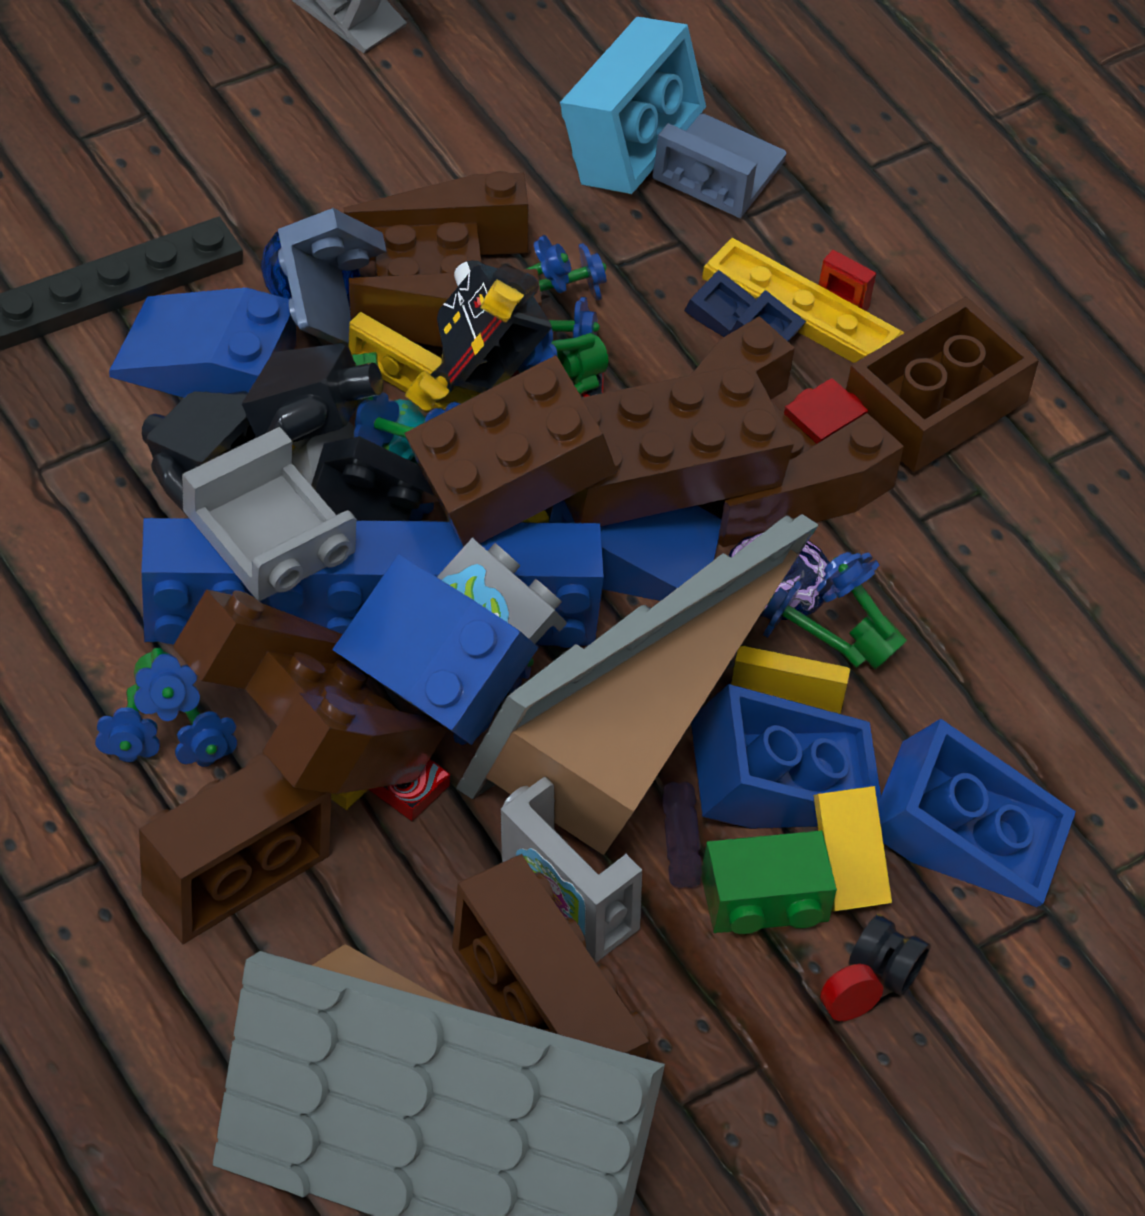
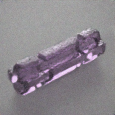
M687 781L681 783L670 782L665 785L662 796L663 810L666 814L664 822L667 858L670 860V865L668 866L669 882L678 889L684 887L692 889L700 884V877L702 875L701 857L698 855L700 850L697 811L694 809L696 804L695 788Z

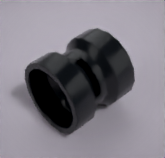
M877 914L859 937L848 963L849 966L854 964L870 966L876 975L883 978L886 988L901 996L909 989L922 969L930 952L931 944L916 935L904 936L896 930L894 922L881 914Z

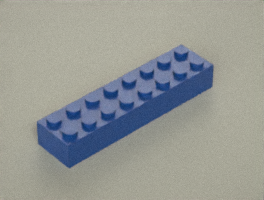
M144 518L141 571L144 642L175 644L206 589L231 595L233 591H242L253 596L190 519ZM356 521L355 553L349 555L345 561L335 567H326L302 579L294 588L286 592H277L259 602L343 634L398 554L437 577L462 550L463 545L450 522ZM520 522L480 543L487 551L496 543L520 565L519 569L514 573L515 576L528 587L537 579L562 601L555 611L567 624L560 632L554 626H551L535 645H556L572 648L576 644L588 646L595 641L604 579L600 523Z

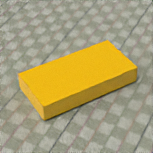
M740 646L736 655L731 685L841 714L850 668Z
M875 786L813 795L818 831L822 830L837 888L832 911L892 903Z

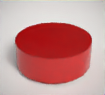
M854 964L837 971L826 981L820 993V1000L834 1020L849 1021L862 1016L877 1004L883 994V985L870 966Z

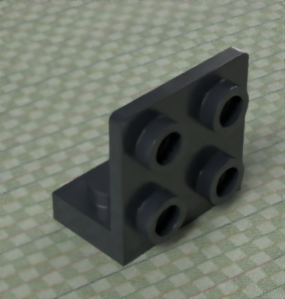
M360 436L324 443L311 484L313 489L336 515L349 510L357 519L356 521H408L412 509H418L420 504L438 501L418 464Z

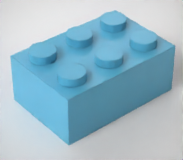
M636 17L560 102L562 117L566 124L572 147V156L577 166L581 185L632 194L654 169L658 134L667 123L686 131L706 108L688 24Z

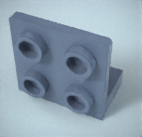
M700 114L686 131L667 123L658 134L652 178L741 219L785 162L786 151L711 116Z
M331 208L279 228L281 249H279L278 258L283 272L288 277L292 298L289 300V310L295 324L302 331L333 344L343 343L349 347L350 307L342 270L351 271L363 268L369 264L370 258L387 251L382 232Z

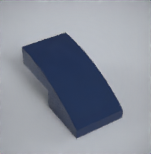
M720 270L689 300L684 310L697 321L723 337L760 316L789 342L806 322L765 290L756 299Z

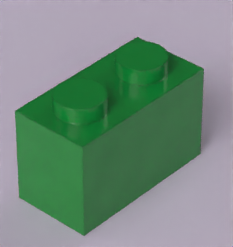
M822 830L707 841L701 879L713 933L733 931L737 934H750L762 928L782 926L809 928L821 922H829L837 888Z

